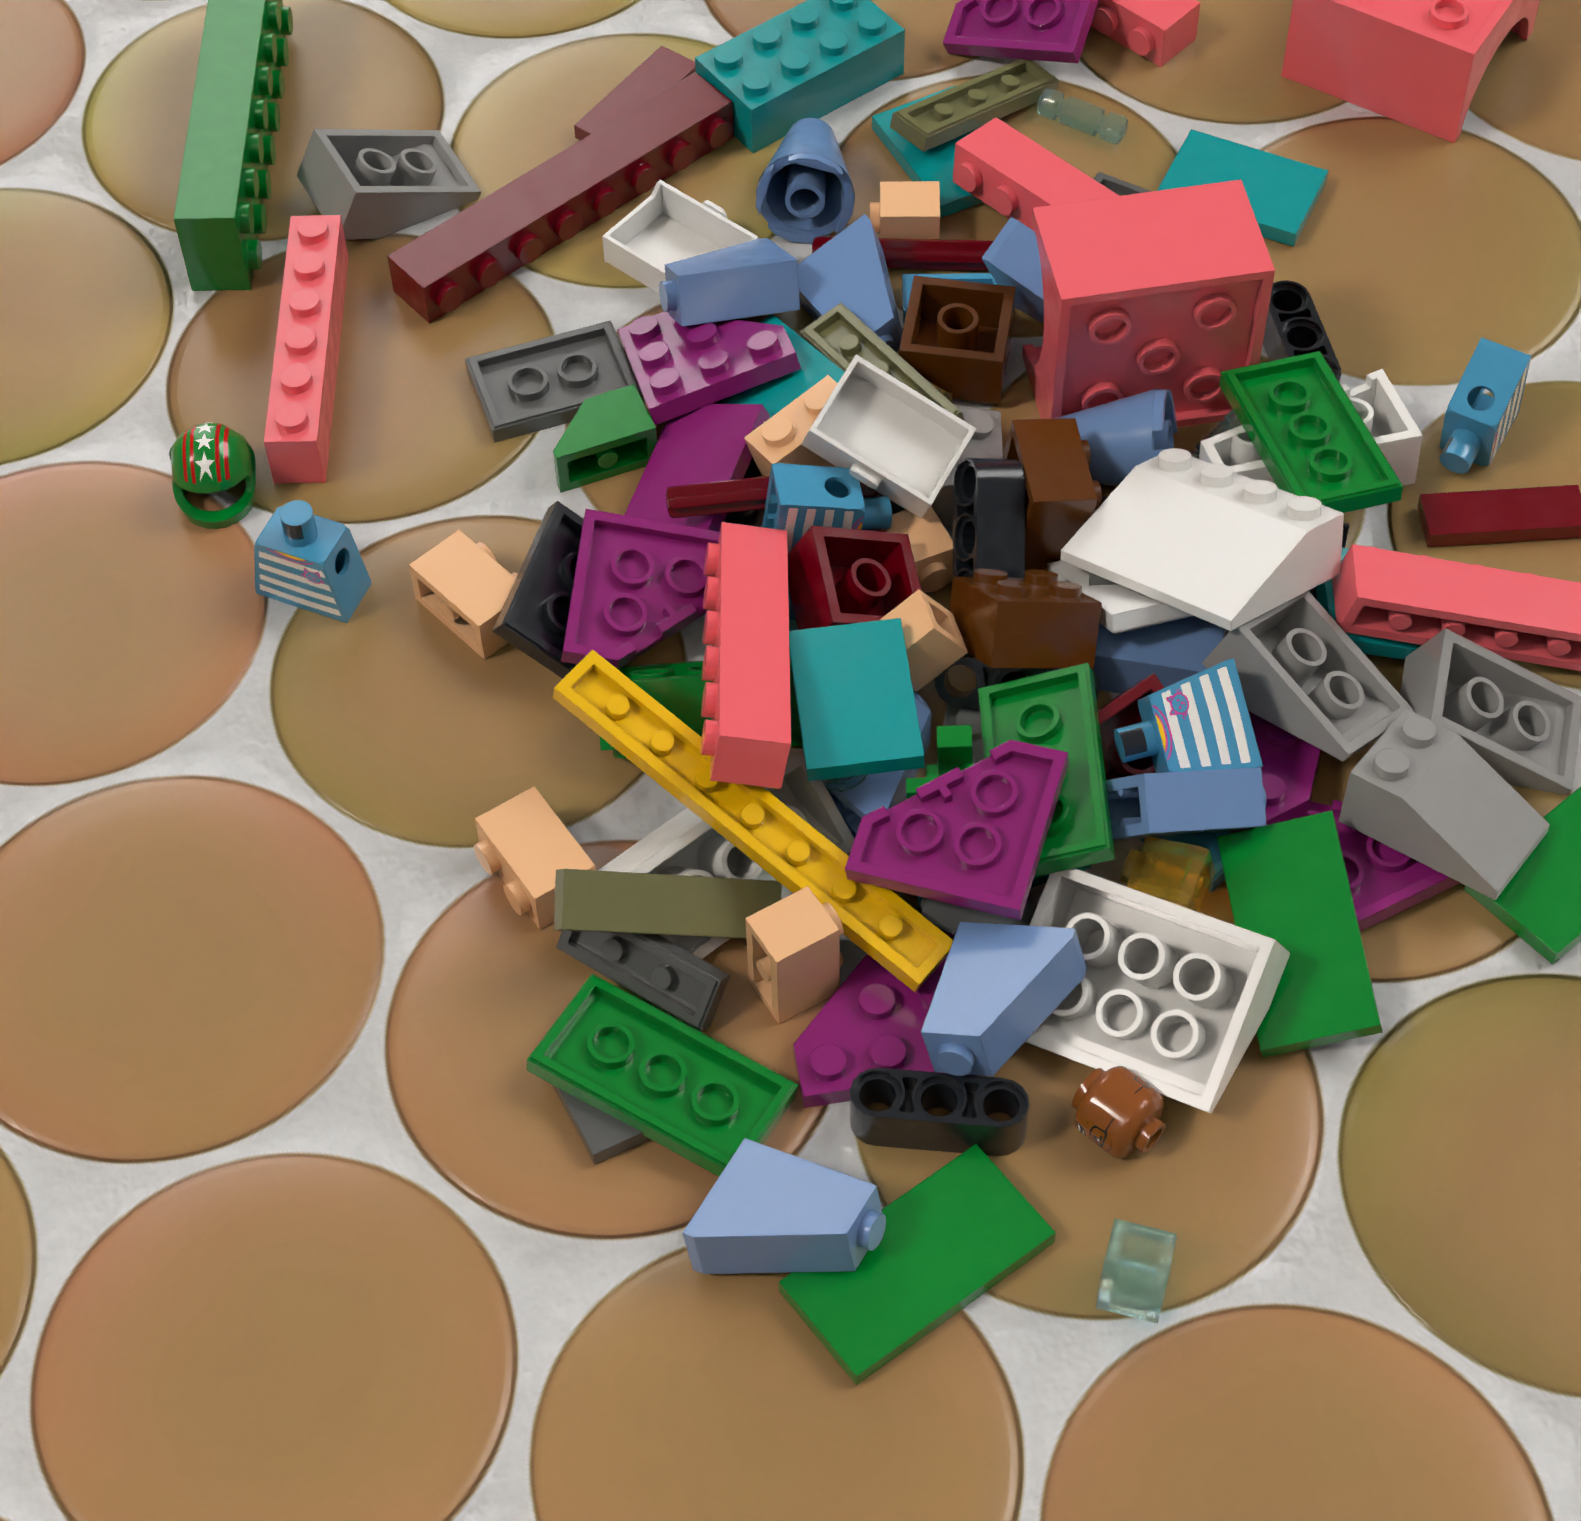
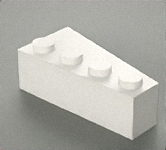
M1383 369L1368 374L1366 376V383L1352 389L1346 384L1341 385L1402 485L1415 483L1423 435ZM1242 425L1200 442V460L1211 464L1227 465L1240 475L1254 480L1270 481L1275 484Z

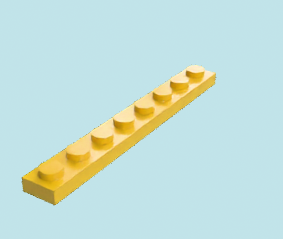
M594 650L589 652L554 687L553 699L788 890L795 893L808 886L821 905L828 902L835 909L841 920L844 930L843 934L916 993L948 956L953 940L892 890L848 880L845 867L849 856L767 789L760 786L710 781L711 756L701 755L702 737Z

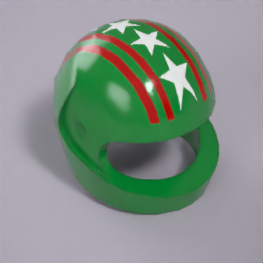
M202 423L194 425L181 433L170 448L169 456L172 468L173 493L183 514L193 524L207 529L226 528L238 523L250 512L255 499L256 461L252 447L243 435L222 423ZM245 478L246 487L244 494L235 504L226 509L218 511L201 510L191 505L184 497L186 490L194 493L224 491L237 485Z

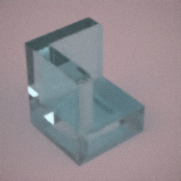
M1115 1218L1101 1273L1096 1308L1158 1324L1177 1235L1172 1232Z

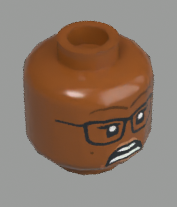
M1116 1066L1107 1071H1104L1102 1068L1094 1070L1080 1085L1072 1100L1071 1106L1076 1109L1075 1127L1115 1158H1124L1137 1149L1143 1154L1147 1153L1159 1141L1166 1128V1124L1160 1120L1164 1107L1163 1097L1158 1091L1123 1066Z

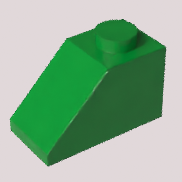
M634 384L613 391H607L584 400L553 450L556 480L560 493L647 466L657 444L656 426Z

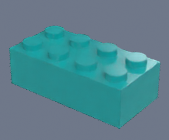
M807 0L695 57V70L697 74L733 101L734 136L752 153H755L785 137L791 126L797 121L804 118L819 119L904 74L905 29L871 0Z

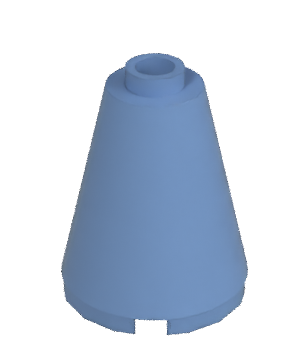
M804 118L791 126L759 178L756 188V208L759 215L761 212L768 222V228L775 235L791 242L812 244L816 237H822L834 231L837 234L845 228L853 214L855 192L832 128L820 119Z
M1153 389L1058 417L1076 419L1081 440H1087L1089 443V470L1092 480H1097L1099 484L1117 487L1136 465L1158 456L1165 449L1174 448L1173 433H1177V420L1172 392L1167 389Z

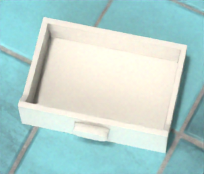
M662 180L656 183L652 194L602 236L604 261L659 293L660 282L666 281L665 264L759 239L757 235L727 219L725 210L709 200L700 203Z
M856 354L801 445L837 467L850 468L849 474L880 494L888 496L893 502L922 518L934 502L976 428Z

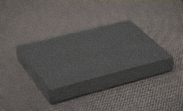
M611 320L465 358L467 373L494 443L570 423L585 399L607 391H613L634 384L642 399L641 389Z

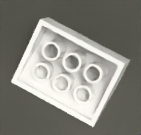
M1171 448L1161 451L1158 456L1133 468L1061 549V560L1232 631L1340 574L1344 513L1321 505V502L1316 498L1291 494L1278 489L1273 482L1254 480L1235 473L1230 466L1211 464L1192 457L1191 453L1187 450Z
M1075 868L1051 873L1030 926L1075 928L1087 970L1084 979L1025 1042L1093 1069L1102 1068L1104 1071H1107L1116 1066L1126 1067L1161 1095L1212 1114L1270 1008L1290 952L1275 939Z

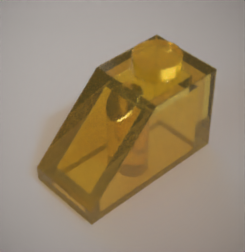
M1146 836L1141 851L1132 848L1121 872L1120 881L1127 883L1126 887L1200 913L1216 871L1210 850L1197 845Z

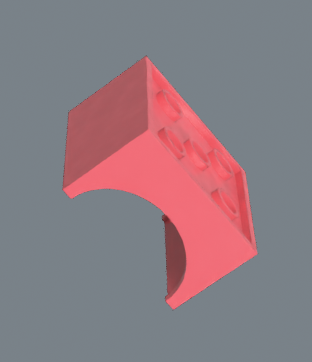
M1293 0L1281 76L1455 143L1461 134L1462 126L1475 91L1493 55L1509 31L1517 33L1518 37L1524 40L1529 38L1533 31L1540 0Z
M1242 180L1032 208V222L1036 234L1042 272L1044 331L1042 346L1034 347L1033 344L1023 345L1022 357L1040 418H1058L1158 388L1167 389L1172 392L1177 428L1238 419L1219 386L1220 374L1222 371L1260 364L1275 268Z

